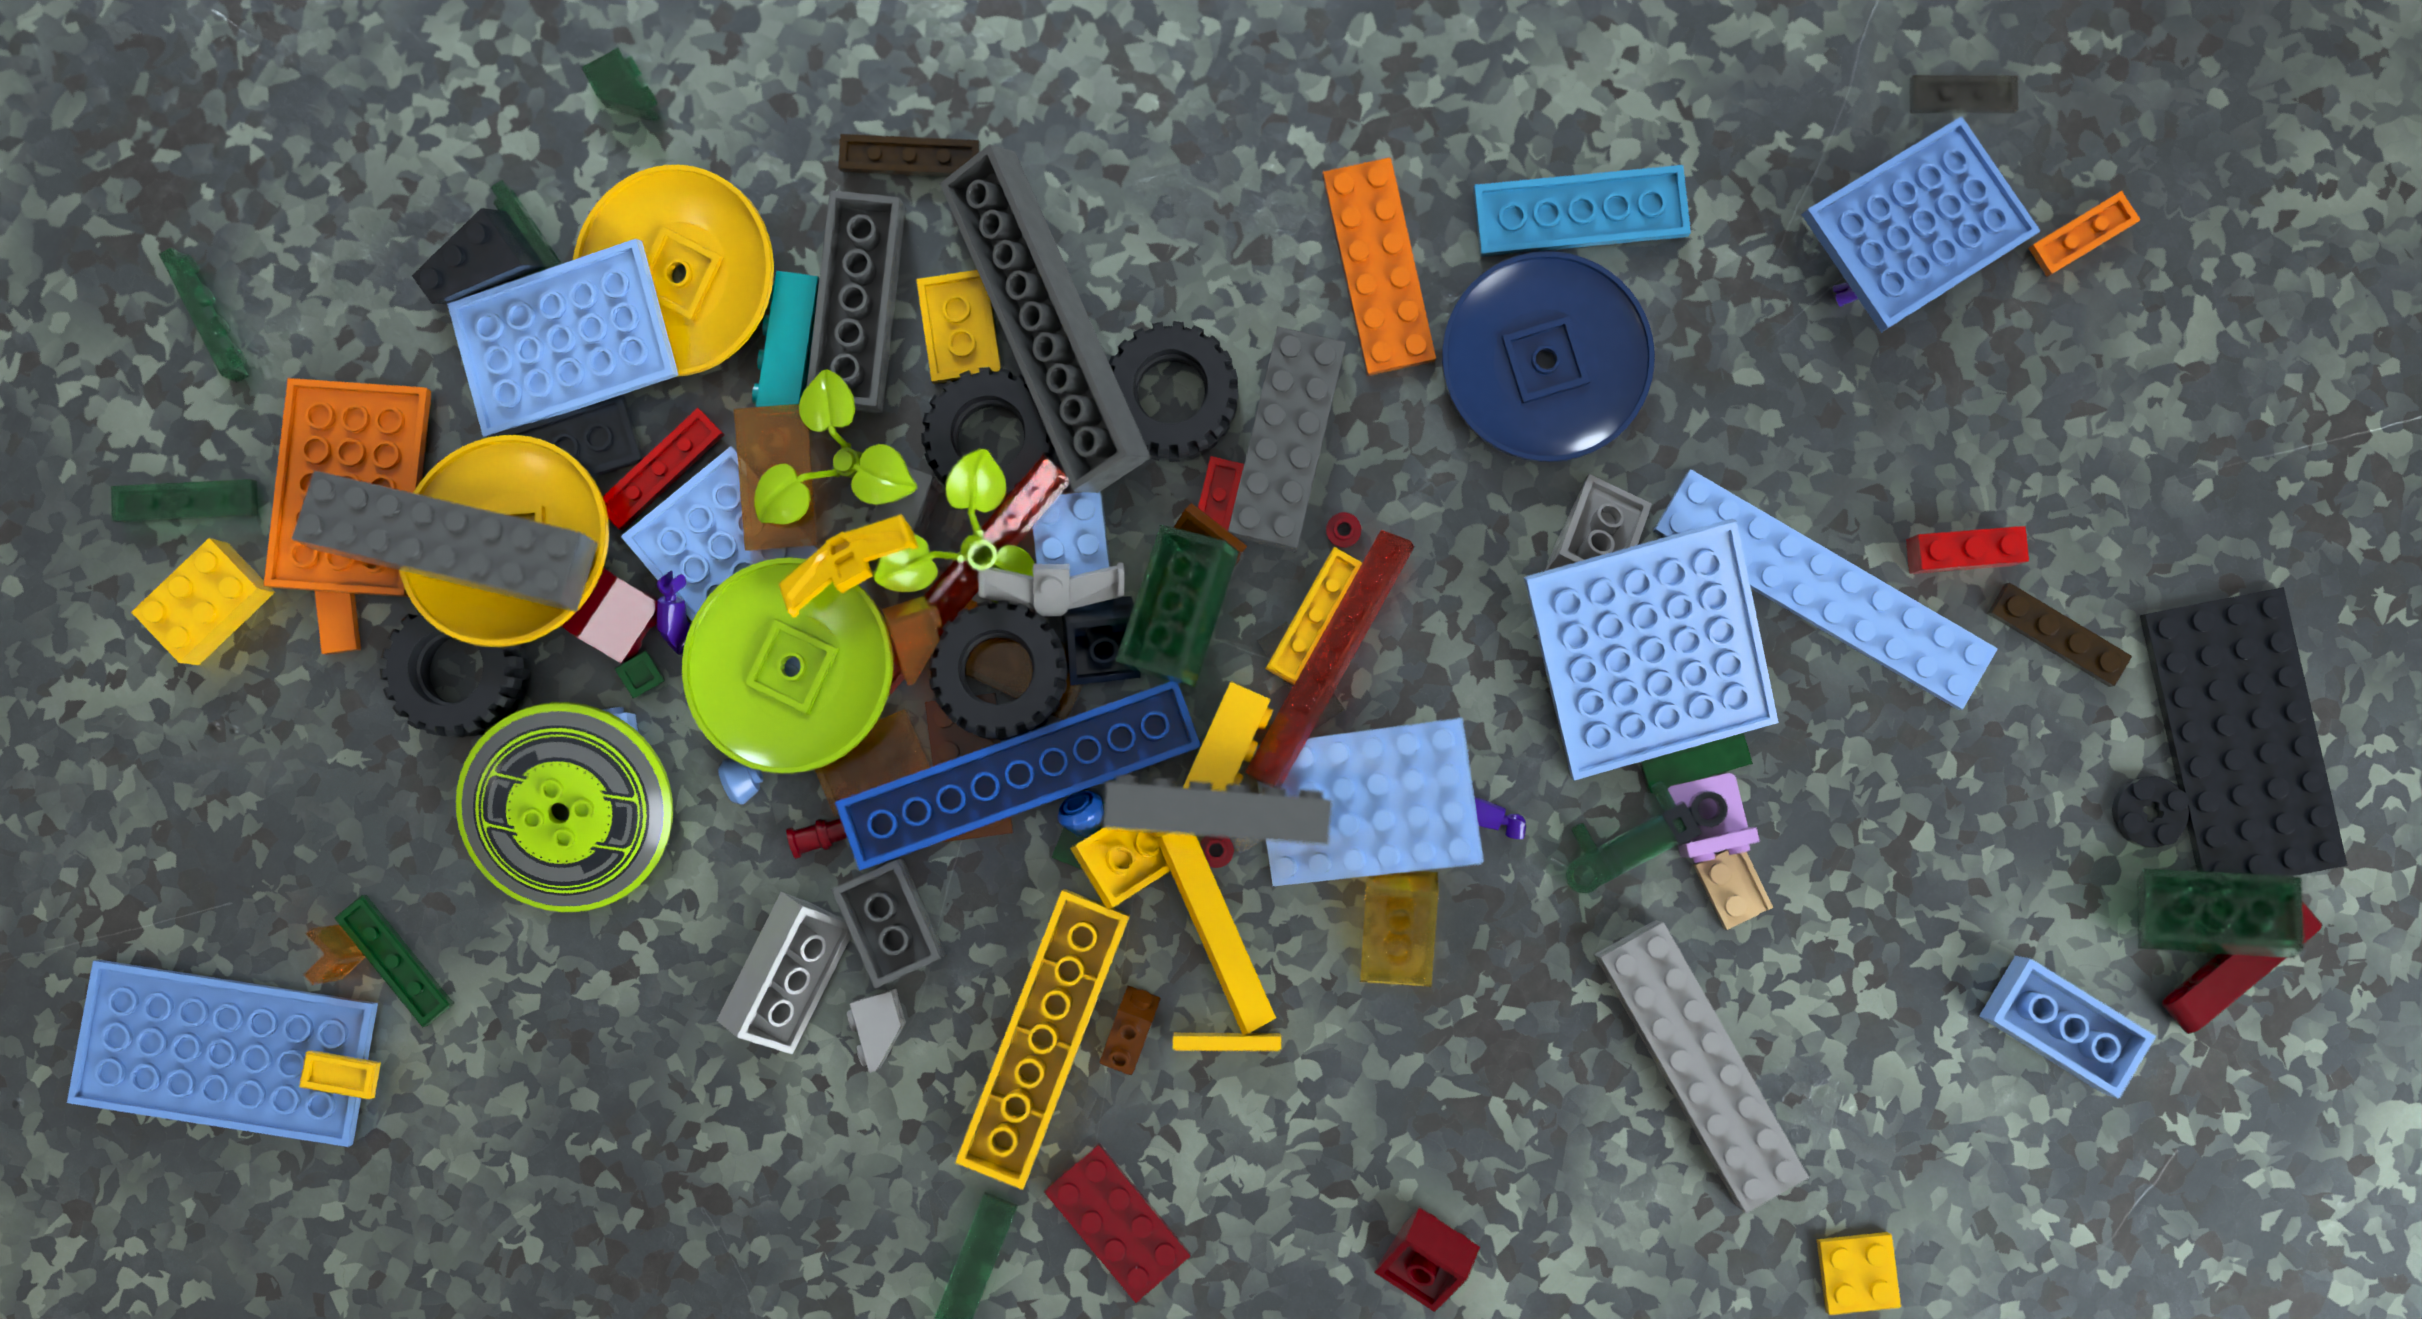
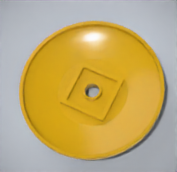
M679 164L655 166L641 170L626 177L607 191L593 207L581 228L573 260L633 239L641 240L679 376L676 377L700 373L727 360L748 341L758 327L772 292L774 278L773 250L765 223L755 206L741 190L717 174L698 167ZM678 265H684L686 276L683 281L675 283L672 278L673 270Z
M500 435L474 441L450 453L438 462L426 474L413 492L422 496L583 533L597 542L598 545L578 610L596 586L604 567L609 543V523L606 506L602 494L589 472L575 458L554 444L541 439L520 435ZM400 570L401 579L410 600L428 622L453 638L477 646L507 647L530 642L555 630L576 613Z

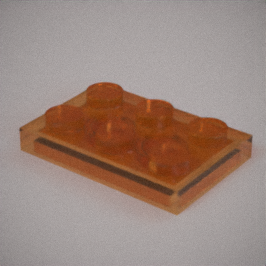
M903 709L878 720L866 737L846 755L814 770L833 815L837 817L840 815L835 802L931 768L909 714L906 709Z

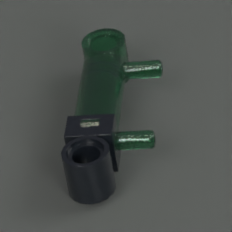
M1663 781L1656 782L1651 785V790L1663 811L1655 817L1598 847L1584 823H1580L1572 828L1571 831L1584 854L1568 863L1565 871L1567 883L1578 893L1587 894L1593 892L1598 887L1673 847L1688 842L1702 834L1698 827L1699 825L1714 827L1724 821L1728 811L1725 799L1716 792L1701 791L1691 798L1687 807L1683 801L1675 803ZM1710 798L1716 803L1717 812L1712 818L1704 819L1699 814L1698 806L1701 801ZM1581 865L1590 866L1594 872L1592 881L1585 885L1577 883L1573 877L1575 869Z

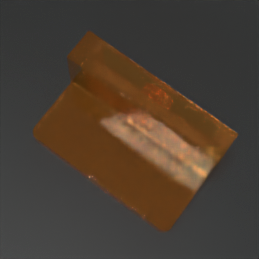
M340 925L311 928L306 935L324 955L303 975L312 985L342 980L365 956Z

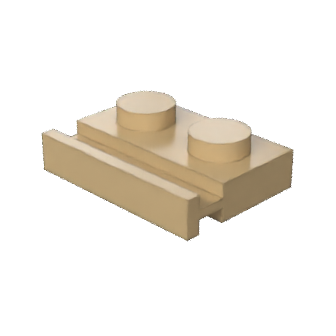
M1728 849L1716 853L1715 859L1693 864L1724 929L1728 930L1773 908L1747 852L1729 855Z

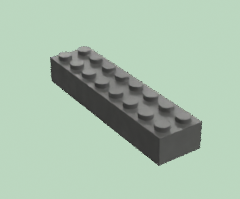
M315 470L292 536V540L313 550L573 612L578 610L598 545L597 542L581 532Z

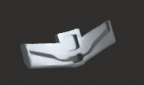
M1117 563L1116 566L1070 576L1069 564H1033V577L992 567L978 570L980 598L994 601H1009V604L1016 606L1021 604L1029 609L1036 610L1041 616H1062L1068 609L1124 596V563Z

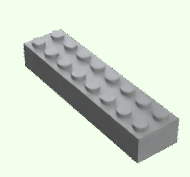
M1654 920L1594 954L1735 1205L1743 1212L1748 1213L1808 1179L1809 1176L1664 922Z

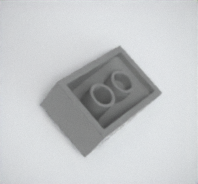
M1588 474L1553 548L1545 571L1638 545L1652 504Z

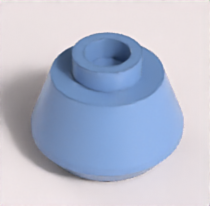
M733 759L723 760L718 768L722 786L733 803L745 804L760 790L759 783L764 781L761 770L750 768Z

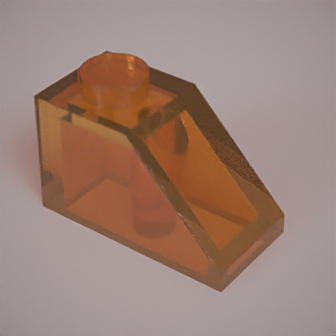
M924 596L882 609L900 670L907 686L915 684L939 642L936 628L942 626L936 606L929 607Z

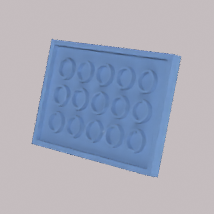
M1962 116L1801 214L1881 333L2040 232L2038 226Z

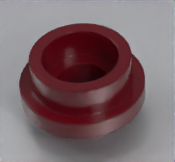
M1337 513L1328 521L1326 534L1333 545L1347 548L1359 540L1361 524L1350 513ZM1340 524L1349 525L1351 529L1350 534L1346 536L1340 535L1337 531V527Z
M1206 835L1200 842L1209 867L1220 868L1231 861L1234 854V846L1229 837ZM1214 843H1219L1223 847V853L1219 857H1214L1209 852L1210 846Z

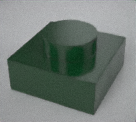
M647 650L615 667V671L633 699L665 681Z

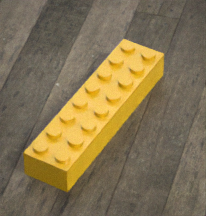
M1067 889L1061 890L959 1151L956 1164L1023 1190L1130 914L1115 908L1107 910L1106 906L1100 902Z

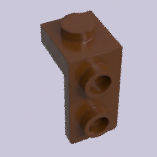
M1127 986L1100 1059L1101 1065L1128 1075L1134 1073L1159 1005L1160 997L1152 995L1146 990Z

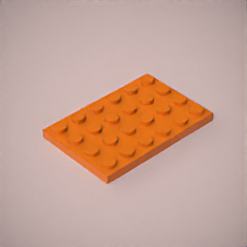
M287 379L263 586L269 588L409 597L404 588L400 570L313 550L292 540V536L314 470L413 493L422 481L432 392L430 389L425 387Z

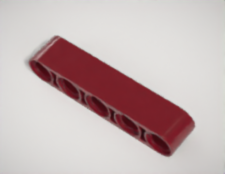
M2298 895L2284 899L2168 994L2162 1001L2163 1007L2186 1034L2200 1030L2320 931L2322 923Z

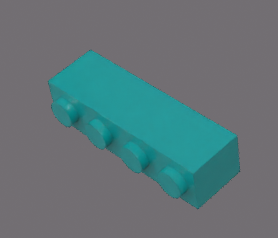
M776 271L769 299L771 302L770 315H765L762 330L763 335L766 336L765 348L759 350L757 359L758 370H761L760 381L754 384L752 392V403L756 404L755 409L762 415L802 420L799 413V403L803 392L807 388L819 287L818 276Z

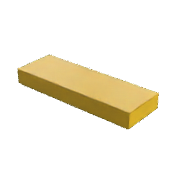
M1174 1032L1173 1049L1175 1051H1279L1281 1049V1034Z

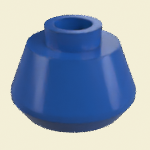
M1091 791L1074 793L1060 805L1057 820L1060 825L1074 835L1089 837L1098 832L1104 822L1103 800L1099 794Z

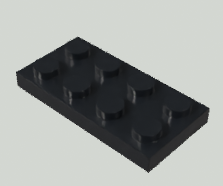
M623 394L568 413L487 436L488 438L500 435H520L544 440L570 454L589 472L592 478L637 464L644 458Z

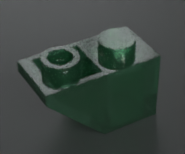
M616 48L581 67L596 96L606 108L650 121L659 119L654 109V106L659 103L648 85L642 87L637 78L642 75V72L632 55L626 58L621 50Z

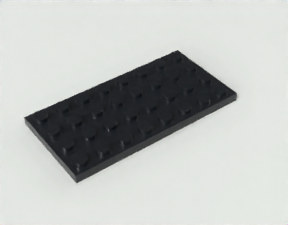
M2284 587L2140 615L2178 788L2184 791L2189 798L2187 828L2202 893H2211L2348 866Z

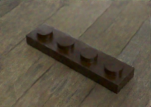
M840 134L838 169L840 172L949 177L980 152L981 144L979 140Z
M2010 582L2004 584L1987 613L2108 687L2116 685L2132 658V655Z

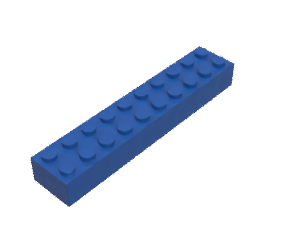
M1176 679L839 800L835 804L858 869L861 871L1115 779L1116 775L1123 776L1200 748L1201 745Z

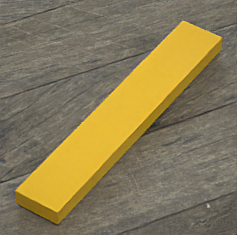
M1168 832L1156 838L1242 1034H1249L1276 1019L1196 835Z

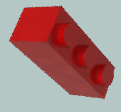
M2026 526L1918 534L1906 539L1909 574L2007 567L2029 562Z

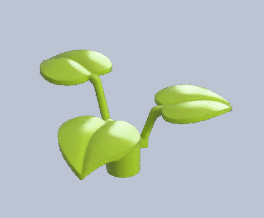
M826 369L821 371L803 392L799 403V413L803 423L809 429L816 432H823L828 429L830 435L841 445L842 449L833 458L834 469L803 473L797 477L791 465H775L768 469L759 480L756 487L754 504L757 518L761 523L785 525L802 518L809 508L810 491L802 483L805 480L825 477L838 478L840 475L852 478L851 488L856 497L870 504H886L900 500L917 490V485L912 479L904 459L894 448L878 444L869 447L864 452L852 449L851 444L846 442L837 433L835 427H846L852 422L855 414V402L845 381L838 374Z
M979 449L967 454L954 465L947 477L945 491L948 502L957 509L968 508V516L974 530V535L969 536L963 541L961 552L932 551L929 553L928 543L922 537L914 534L918 548H908L880 557L874 573L876 583L889 590L899 592H914L932 584L938 574L937 566L932 560L934 558L952 559L959 562L966 560L978 570L992 567L1033 577V564L1035 563L1031 556L1022 548L1014 545H1005L996 552L995 547L983 537V531L980 529L975 509L981 512L993 510L1002 502L1006 492V481L1003 472L988 450Z

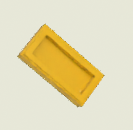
M313 1050L306 1051L299 1087L372 1099L375 1097L381 1062Z

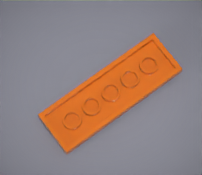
M1391 157L1323 171V181L1367 376L1435 362V350Z

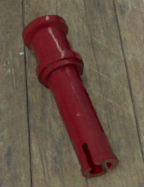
M841 818L829 822L826 819H818L815 824L796 830L793 827L786 829L789 847L795 859L801 858L802 853L819 848L828 850L833 846L834 842L847 839Z

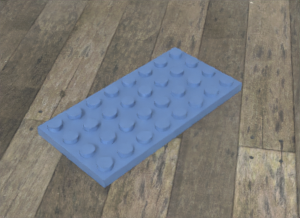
M95 960L91 968L67 1103L349 1147L354 1142L361 1098L300 1088L306 1051L313 1050L368 1060L378 1003L105 960Z

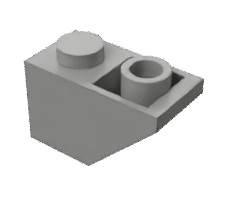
M896 988L849 1003L851 1010L847 1011L848 1022L851 1030L858 1032L861 1043L857 1045L858 1057L862 1066L867 1065L869 1073L875 1072L882 1067L906 1023Z

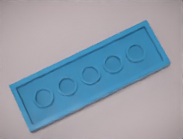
M1683 165L1477 184L1473 187L1480 257L1688 237L1691 234Z

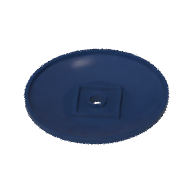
M1543 251L1515 256L1502 261L1481 274L1466 289L1455 305L1443 338L1442 369L1444 381L1450 399L1460 417L1487 444L1510 456L1535 462H1560L1580 458L1599 450L1613 441L1630 425L1643 406L1649 393L1654 372L1655 351L1651 328L1644 310L1631 290L1617 276L1601 265L1586 258L1562 252ZM1542 351L1550 352L1555 358L1554 367L1550 369L1541 368L1536 362L1537 354Z

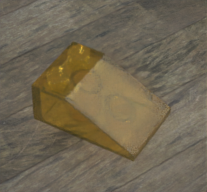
M1411 871L1366 876L1360 982L1432 986L1439 894L1438 872Z

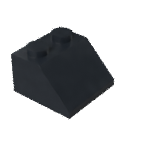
M1132 596L1119 597L1068 609L1062 615L1070 685L1141 678L1138 615Z

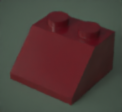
M1419 1207L1404 1223L1374 1273L1436 1312L1468 1279L1480 1246L1438 1220L1433 1214Z

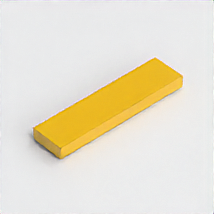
M1336 547L1332 548L1268 662L1266 670L1294 686L1298 685L1361 572L1364 563Z

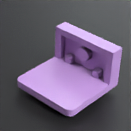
M1725 773L1674 785L1666 789L1665 794L1669 807L1681 801L1685 802L1688 807L1691 798L1701 791H1713L1720 794L1725 799L1728 807L1727 816L1722 823L1714 827L1699 825L1698 827L1702 832L1701 835L1680 846L1678 845L1681 857H1693L1694 863L1715 859L1714 852L1728 849L1729 855L1750 851L1749 844L1760 842L1757 828L1748 827L1737 780L1733 774ZM1707 798L1700 802L1698 806L1700 816L1704 819L1715 816L1717 805L1714 800Z

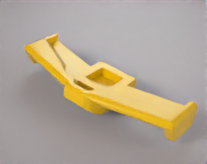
M897 515L848 532H840L828 539L820 549L779 583L787 612L795 618L799 615L801 608L832 582L843 593L872 577L868 561L908 548H918L914 533L902 515Z

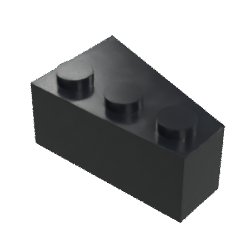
M481 208L412 277L431 304H447L491 289L504 282H511L518 279L520 275L546 266L506 211Z

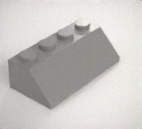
M781 891L716 1021L738 1038L793 1054L851 938V933L845 920L806 900Z

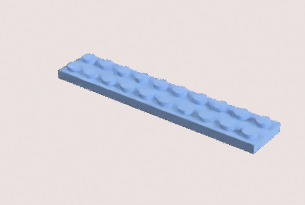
M1690 469L1654 528L1653 531L1665 538L1721 521L1734 519L1738 525L1751 589L1957 710H1962L1965 707L1998 648Z

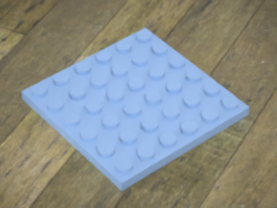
M1734 519L1721 521L1524 577L1569 772L1573 780L1778 723L1738 525Z

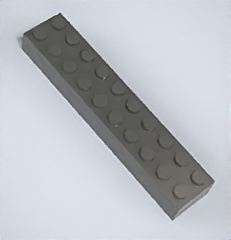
M989 144L942 181L940 185L1072 490L1099 493L1151 457L1016 152Z

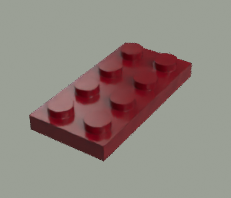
M1100 1143L1044 1190V1193L1135 1303L1191 1257L1188 1249Z

